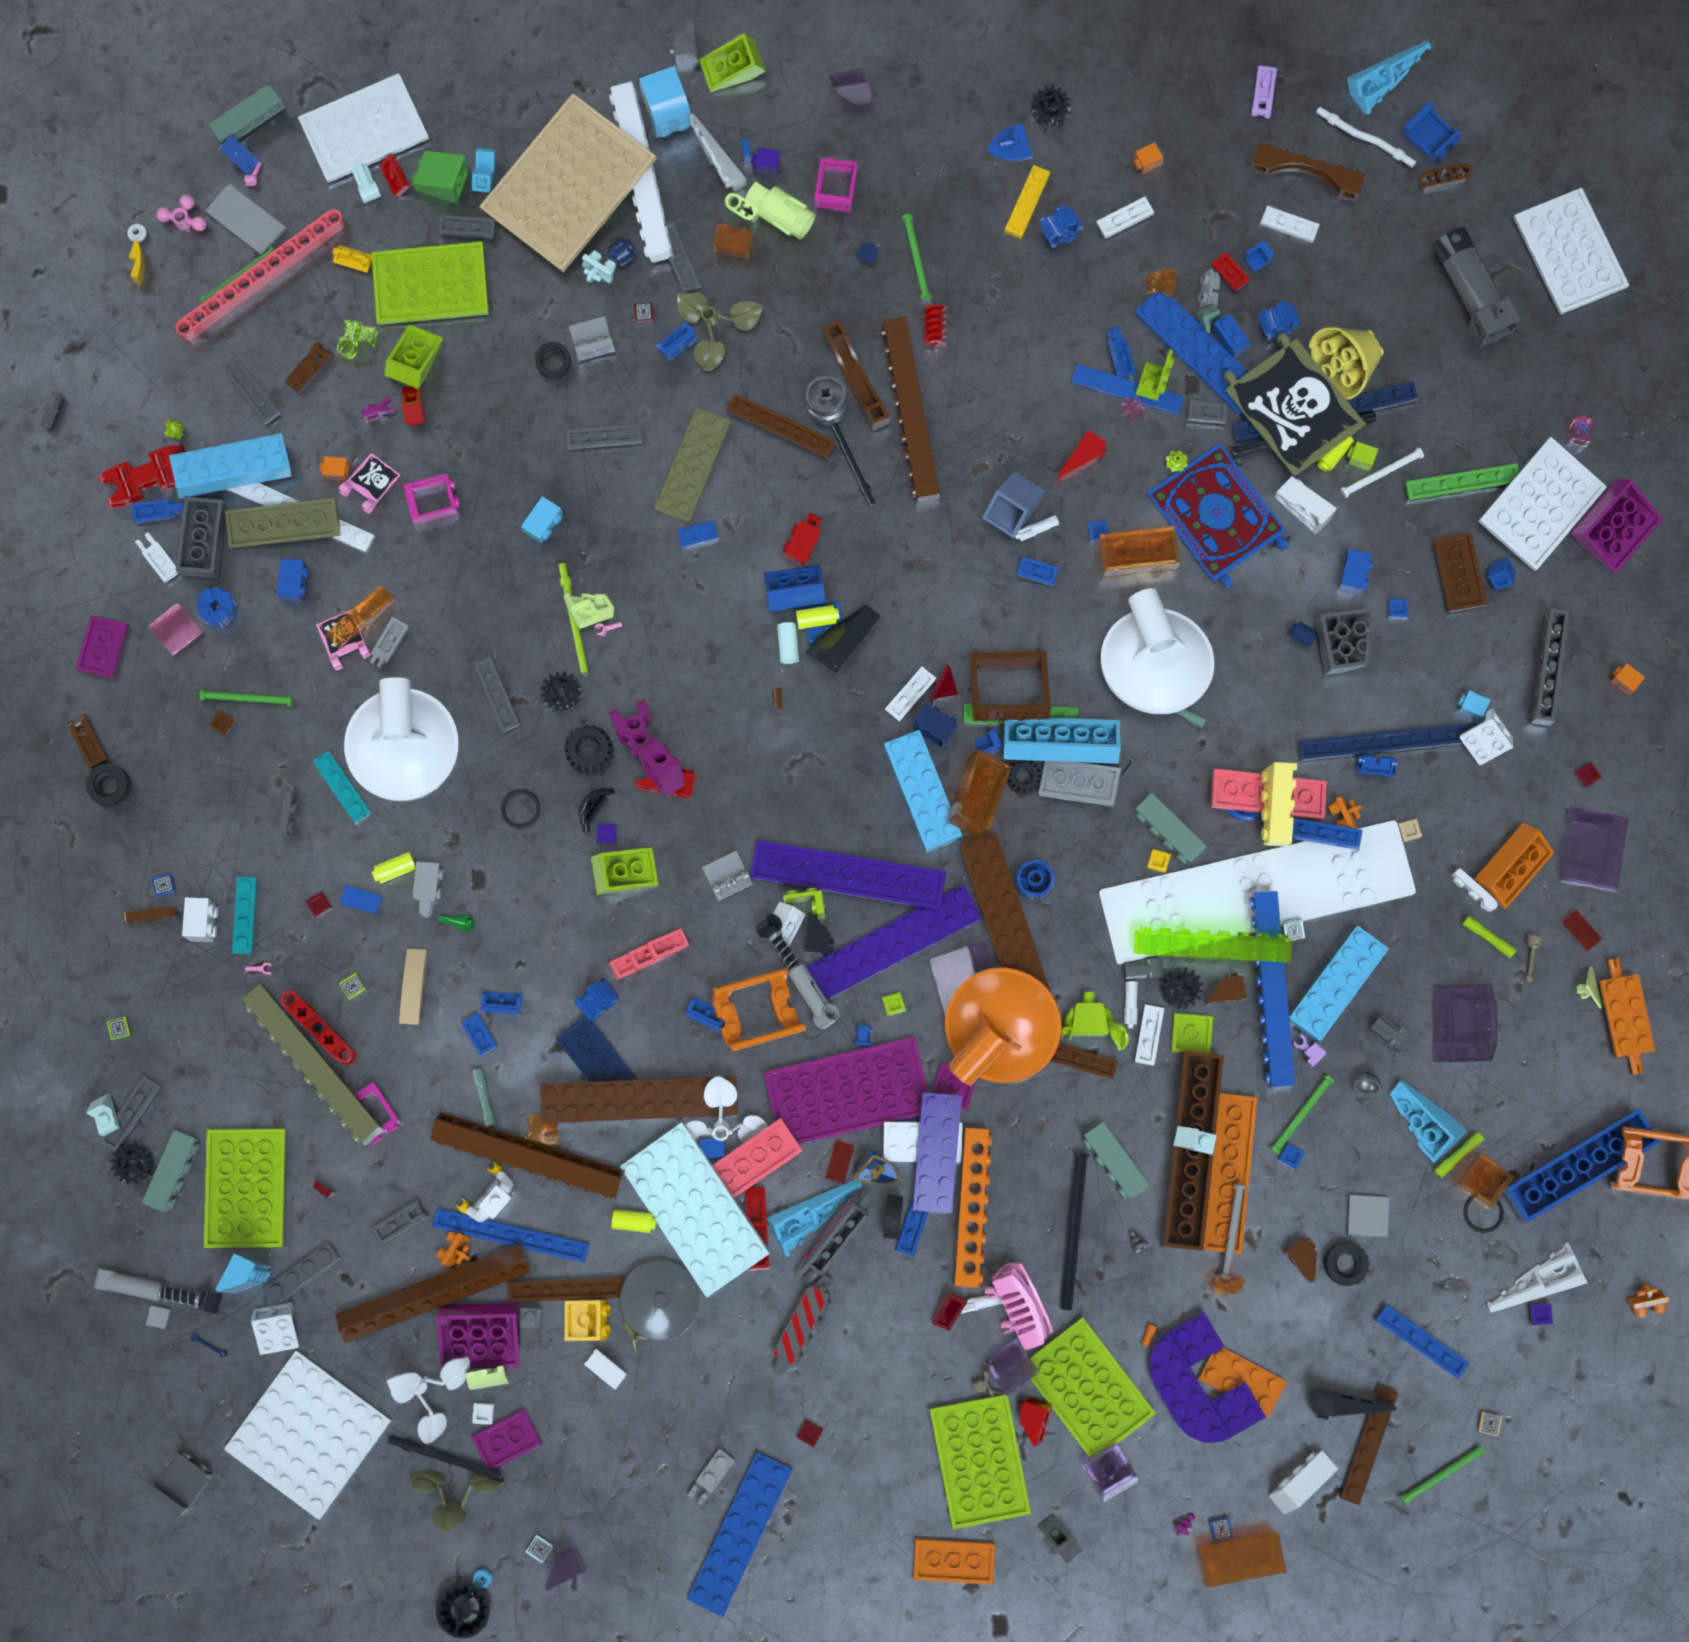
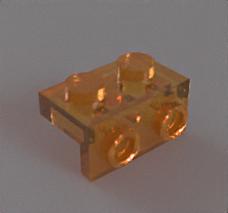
M1237 1276L1223 1285L1220 1279L1216 1277L1211 1280L1213 1283L1211 1288L1216 1295H1221L1222 1297L1228 1294L1235 1295L1243 1289L1242 1285L1245 1283V1280L1242 1276Z

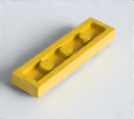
M1033 165L1005 228V233L1022 239L1048 181L1050 171Z

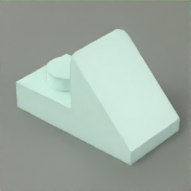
M108 1093L90 1104L87 1114L95 1118L99 1135L105 1136L120 1128L111 1094Z
M1178 1126L1173 1146L1213 1155L1217 1135L1202 1132L1199 1129Z

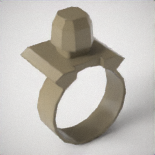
M994 1368L989 1372L984 1371V1381L980 1379L973 1383L975 1392H982L987 1388L989 1394L993 1396L995 1391L988 1384V1376ZM1008 1369V1370L1011 1372V1374H1012V1376H1013L1012 1386L1009 1388V1390H1007V1391H1005V1392L998 1393V1394L1006 1393V1392L1010 1391V1389L1013 1387V1384H1014V1375H1013V1373H1012V1371H1011L1010 1369Z

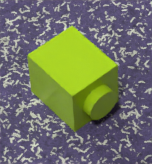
M1357 441L1355 446H1351L1347 457L1350 460L1348 464L1370 471L1378 448Z

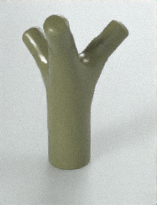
M624 1322L622 1326L631 1339L633 1352H637L638 1339L646 1340L647 1338L634 1332Z

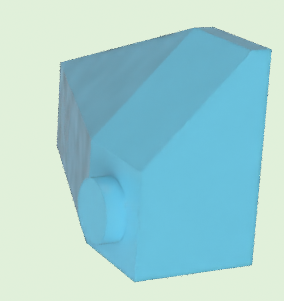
M1400 1081L1390 1093L1400 1114L1404 1115L1408 1121L1409 1130L1413 1131L1419 1142L1417 1144L1433 1163L1451 1149L1466 1133V1130L1451 1115L1404 1081Z

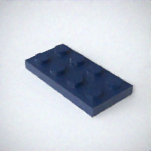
M585 1015L556 1038V1041L589 1082L629 1080L634 1076L591 1020H588Z

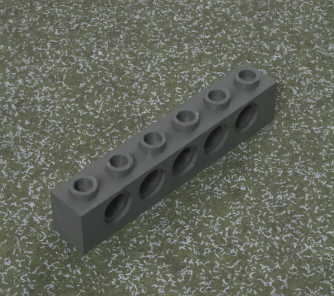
M1550 608L1545 614L1531 723L1551 726L1555 722L1570 611Z

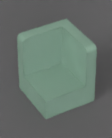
M1214 305L1196 311L1203 331L1206 333L1211 332L1210 327L1219 320L1218 314H1220V309Z

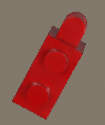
M810 513L805 522L800 520L798 525H794L791 531L793 536L790 542L787 541L783 548L785 559L806 567L821 536V529H819L822 521L821 517ZM810 521L816 523L815 526L810 525Z

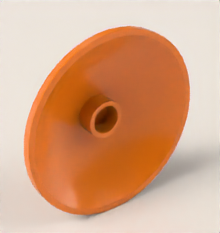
M990 968L966 979L951 997L945 1015L946 1038L955 1056L948 1064L953 1074L965 1084L972 1086L979 1077L992 1082L1011 1083L1027 1079L1042 1070L1055 1054L1062 1031L1059 1007L1052 993L1036 977L1015 968Z

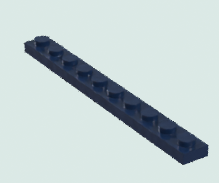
M1414 381L1360 393L1352 399H1347V401L1357 414L1417 401L1418 395ZM1249 420L1232 424L1236 443L1262 437Z
M1482 722L1303 740L1298 742L1300 761L1464 744L1460 739V735Z

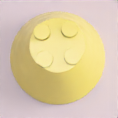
M1326 327L1316 332L1309 344L1311 357L1346 400L1356 397L1363 391L1381 356L1384 354L1383 348L1379 345L1371 330Z

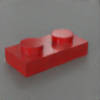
M388 155L379 166L394 197H400L410 185L395 155Z
M1226 252L1211 264V267L1219 273L1221 278L1235 293L1250 281V278Z

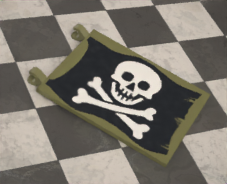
M1281 332L1276 339L1283 347L1281 350L1239 380H1236L1230 370L1225 372L1223 379L1230 385L1225 389L1226 393L1295 477L1366 426V424L1297 338L1290 342L1287 335Z

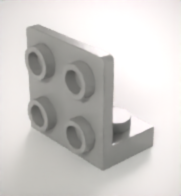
M604 316L569 326L579 361L615 352Z

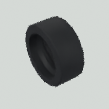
M547 342L537 350L535 363L542 376L555 380L562 378L568 373L571 367V357L567 348L561 343ZM549 351H558L564 357V364L558 370H547L543 366V356Z

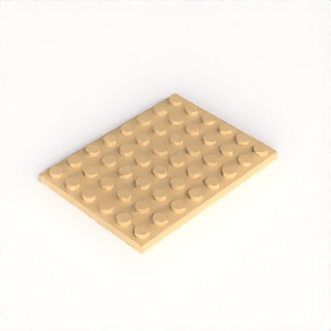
M572 94L479 207L556 268L564 272L652 166L657 157L576 95Z

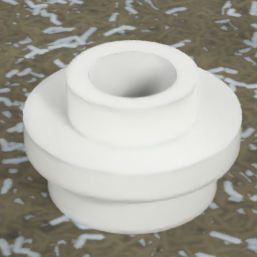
M140 224L130 226L127 232L129 239L133 242L134 240L142 242L147 234L146 229ZM139 230V234L134 235V232Z

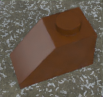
M1237 973L1226 974V978L1220 981L1206 1000V1006L1244 1001L1246 999L1243 975L1238 976Z
M1302 1237L1288 1248L1284 1254L1308 1283H1312L1315 1281L1317 1252L1314 1249L1316 1245L1310 1238Z

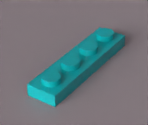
M329 751L313 761L355 824L371 814Z
M237 877L232 943L233 954L253 955L257 877Z

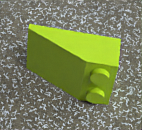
M745 33L699 59L711 92L749 81L766 71L755 39Z
M409 324L386 360L385 376L419 389L429 373L443 338Z
M652 847L599 853L591 857L597 895L659 885Z

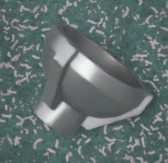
M1370 1067L1363 1068L1362 1074L1355 1078L1353 1084L1354 1090L1363 1094H1375L1382 1091L1383 1086L1377 1075L1374 1074V1069Z

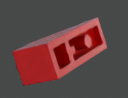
M1088 430L1057 475L1056 481L1060 483L1096 463L1098 458L1102 459L1108 450L1106 449L1107 441Z
M682 769L685 775L683 777L685 785L672 793L671 796L692 800L697 777L696 774H693V771ZM650 778L635 781L637 789L663 794Z

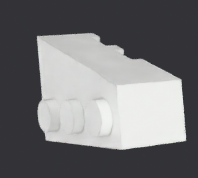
M1291 477L1276 492L1274 497L1315 534L1331 520L1337 509L1306 487L1302 481Z
M1323 1451L1309 1454L1305 1458L1307 1462L1297 1466L1292 1471L1293 1474L1281 1481L1279 1486L1268 1495L1283 1514L1299 1508L1338 1470Z

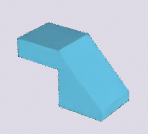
M477 147L476 167L472 173V191L491 192L496 150Z

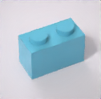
M542 496L522 524V531L542 544L544 540H548L551 536L554 525H558L563 518L561 508Z

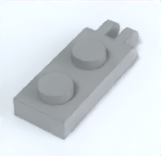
M392 617L371 652L373 657L370 663L375 665L379 659L378 668H382L384 663L388 664L407 633L409 625Z

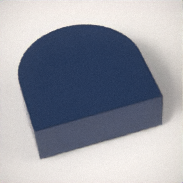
M865 243L858 250L856 257L873 265L878 256V249L873 243Z

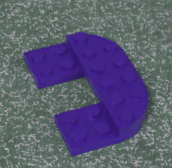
M1203 1312L1160 1339L1151 1355L1150 1373L1157 1391L1181 1430L1195 1440L1205 1443H1218L1230 1439L1266 1418V1415L1246 1382L1213 1401L1209 1400L1191 1366L1225 1346L1207 1315Z

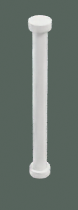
M1418 447L1415 449V452L1346 488H1340L1342 496L1347 498L1349 494L1417 458H1423V451Z

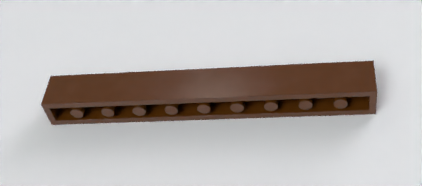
M906 316L884 320V327H881L882 338H886L887 344H884L886 356L889 355L890 362H887L889 373H893L894 378L891 380L892 391L896 390L897 397H894L896 409L899 408L900 415H897L899 426H903L904 431L901 433L902 444H906L907 447L904 455L906 462L909 461L910 463L908 476L909 480L913 479L914 486H911L912 497H916L917 503L939 499L940 492Z
M440 1112L435 1118L430 1140L435 1141L439 1145H448L458 1151H467L477 1157H486L496 1163H505L512 1168L526 1170L533 1175L539 1174L552 1181L558 1180L568 1186H577L587 1192L599 1193L605 1198H617L625 1175V1170Z
M518 1244L335 1314L338 1331L344 1342L347 1343L531 1273L527 1254L522 1244Z

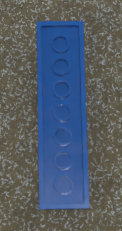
M1160 287L1135 310L1134 314L1173 350L1218 397L1240 416L1242 411L1225 391L1230 385L1225 382L1223 376L1225 372L1230 370L1236 380H1239L1249 372L1209 333L1203 331L1202 326L1165 289Z
M759 1452L756 1453L687 1600L721 1617L724 1616L793 1469Z

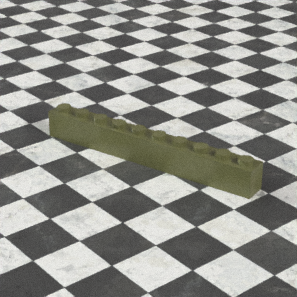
M259 984L242 998L246 1003L244 1008L251 1015L254 1013L257 1016L255 1021L262 1029L267 1028L269 1031L268 1037L274 1043L278 1042L281 1045L279 1050L285 1057L290 1056L292 1058L291 1064L298 1072L301 1070L305 1074L303 1079L310 1086L313 1084L316 1087L315 1093L321 1100L326 1099L329 1103L327 1105L328 1109L334 1115L337 1113L341 1117L339 1122L345 1129L348 1127L353 1132L351 1136L358 1144L362 1142L364 1145H367L384 1130L264 986Z

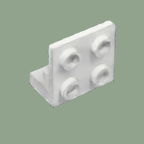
M1493 709L1486 711V720L1460 735V739L1479 765L1513 748L1512 735Z
M292 1302L253 1309L251 1323L261 1355L299 1347L292 1319L294 1312Z

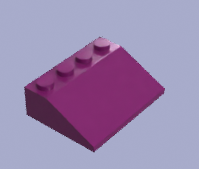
M1618 478L1572 530L1571 535L1581 547L1612 573L1616 574L1663 518L1631 479Z
M518 1303L444 1305L438 1308L436 1318L441 1370L447 1362L465 1356L469 1358L470 1369L497 1368L499 1366L520 1367Z

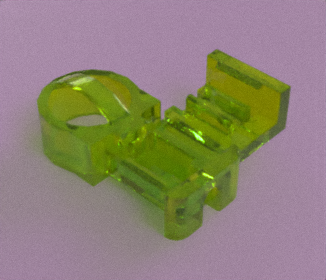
M351 320L344 321L346 325L344 337H340L337 344V350L343 358H353L357 353L358 342H361V340L374 347L377 335L375 327L362 326L359 321H354V323ZM348 344L347 353H342V347Z

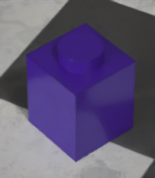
M758 147L757 154L754 153L752 158L755 172L777 175L780 151Z

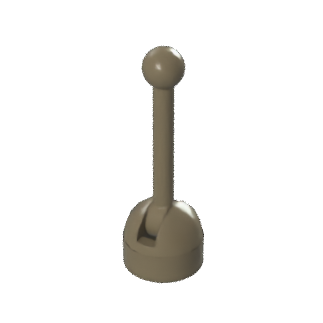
M1527 936V945L1531 948L1528 975L1525 977L1527 982L1533 980L1532 969L1535 950L1540 948L1543 943V937Z

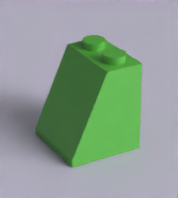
M425 151L424 155L419 158V169L412 178L415 191L458 203L469 173L465 156Z

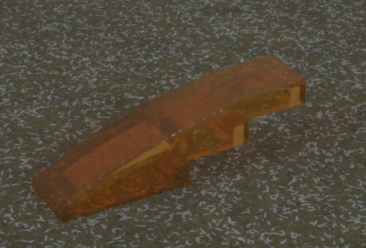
M383 586L379 587L325 634L326 637L341 649L352 636L355 638L367 624L370 625L395 598Z

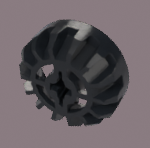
M460 1582L448 1587L440 1595L436 1605V1618L443 1631L452 1637L460 1639L470 1638L481 1632L491 1617L492 1605L488 1594L481 1587L470 1582ZM465 1595L462 1601L457 1604L453 1603L457 1597ZM473 1597L478 1602L479 1612L474 1610ZM466 1604V1609L469 1610V1612L463 1615L460 1607H463ZM452 1607H454V1614L457 1617V1619L453 1617ZM472 1614L478 1615L474 1621L465 1623V1620L472 1616Z

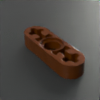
M1459 163L1424 171L1418 179V185L1423 190H1430L1465 182L1469 179L1472 169L1467 163ZM1460 169H1462L1464 172L1466 171L1465 176H1463L1462 173H1459ZM1446 172L1449 174L1450 179L1444 181L1440 178V174ZM1425 177H1427L1428 180L1433 179L1430 181L1429 184H1427L1426 181L1423 182Z
M163 907L125 912L121 914L122 924L178 918L177 907Z

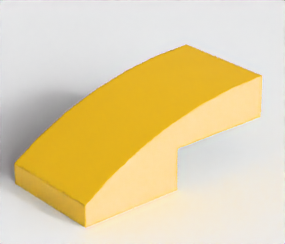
M134 240L129 255L134 264L130 276L135 283L142 284L145 272V257L142 246L137 240Z

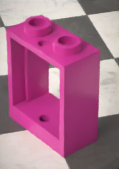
M832 157L821 158L814 198L815 207L851 212L858 163L851 160L838 161ZM825 170L852 174L848 197L821 194Z
M447 473L403 485L411 518L415 525L459 514L457 509L460 507L458 496L454 497L453 490L456 489L453 478L449 479ZM446 485L451 507L420 515L415 492Z
M375 1082L354 1094L361 1103L376 1094L392 1120L381 1126L384 1130L371 1141L372 1144L379 1142L383 1138L382 1135L386 1132H394L399 1128L398 1124L401 1123L400 1118Z

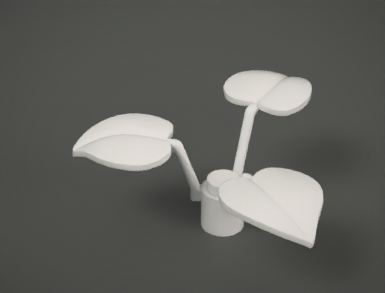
M721 1076L712 1078L704 1091V1099L707 1105L710 1107L719 1106V1120L714 1124V1129L711 1127L707 1128L706 1124L700 1120H692L685 1124L699 1146L701 1139L715 1138L723 1141L739 1127L738 1137L744 1144L768 1127L763 1118L757 1115H748L744 1118L743 1124L739 1123L730 1129L729 1123L723 1120V1106H731L736 1101L737 1091L731 1082Z
M467 1356L447 1362L441 1370L440 1377L442 1381L429 1379L426 1376L422 1378L415 1372L403 1373L387 1380L392 1397L396 1402L405 1403L411 1400L415 1394L429 1412V1416L421 1418L418 1424V1435L426 1444L433 1442L443 1433L447 1420L441 1412L433 1414V1411L421 1394L427 1390V1382L438 1385L446 1384L449 1390L460 1387L466 1380V1373H469L470 1362Z

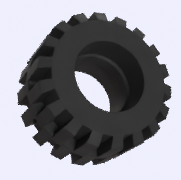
M583 725V728L577 727L576 731H572L570 737H567L566 745H564L565 756L569 764L582 775L583 773L587 776H591L593 773L598 775V772L601 770L604 772L606 770L605 767L610 766V761L614 757V747L609 735L602 728H597L595 725L591 727ZM595 741L600 745V752L594 759L585 760L579 756V747L584 742Z

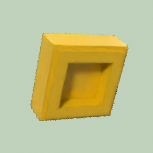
M1152 849L1147 868L1166 873L1171 854Z

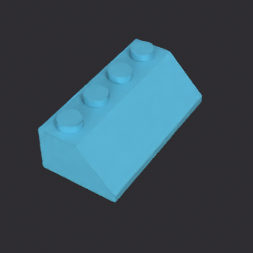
M234 1253L216 1291L238 1293L261 1285L263 1281L266 1282L271 1274V1271H269L271 1266L251 1256Z

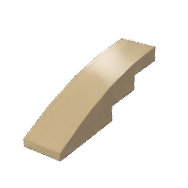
M407 949L399 1024L420 1025L427 950Z

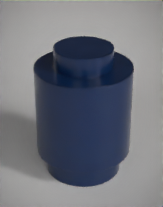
M1300 621L1298 624L1294 622L1288 631L1291 633V639L1309 648L1318 636L1314 633L1315 630Z

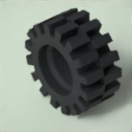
M1016 760L1011 764L1007 772L1008 786L1016 794H1031L1040 785L1042 775L1039 770L1040 767L1034 761ZM1021 770L1029 771L1032 777L1031 781L1027 784L1020 783L1017 780V773Z

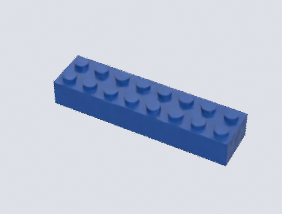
M1633 1110L1508 1185L1503 1193L1521 1222H1530L1626 1164V1161L1622 1159L1625 1145L1622 1134L1623 1127L1653 1130L1641 1110ZM1642 1137V1153L1661 1143L1660 1140Z

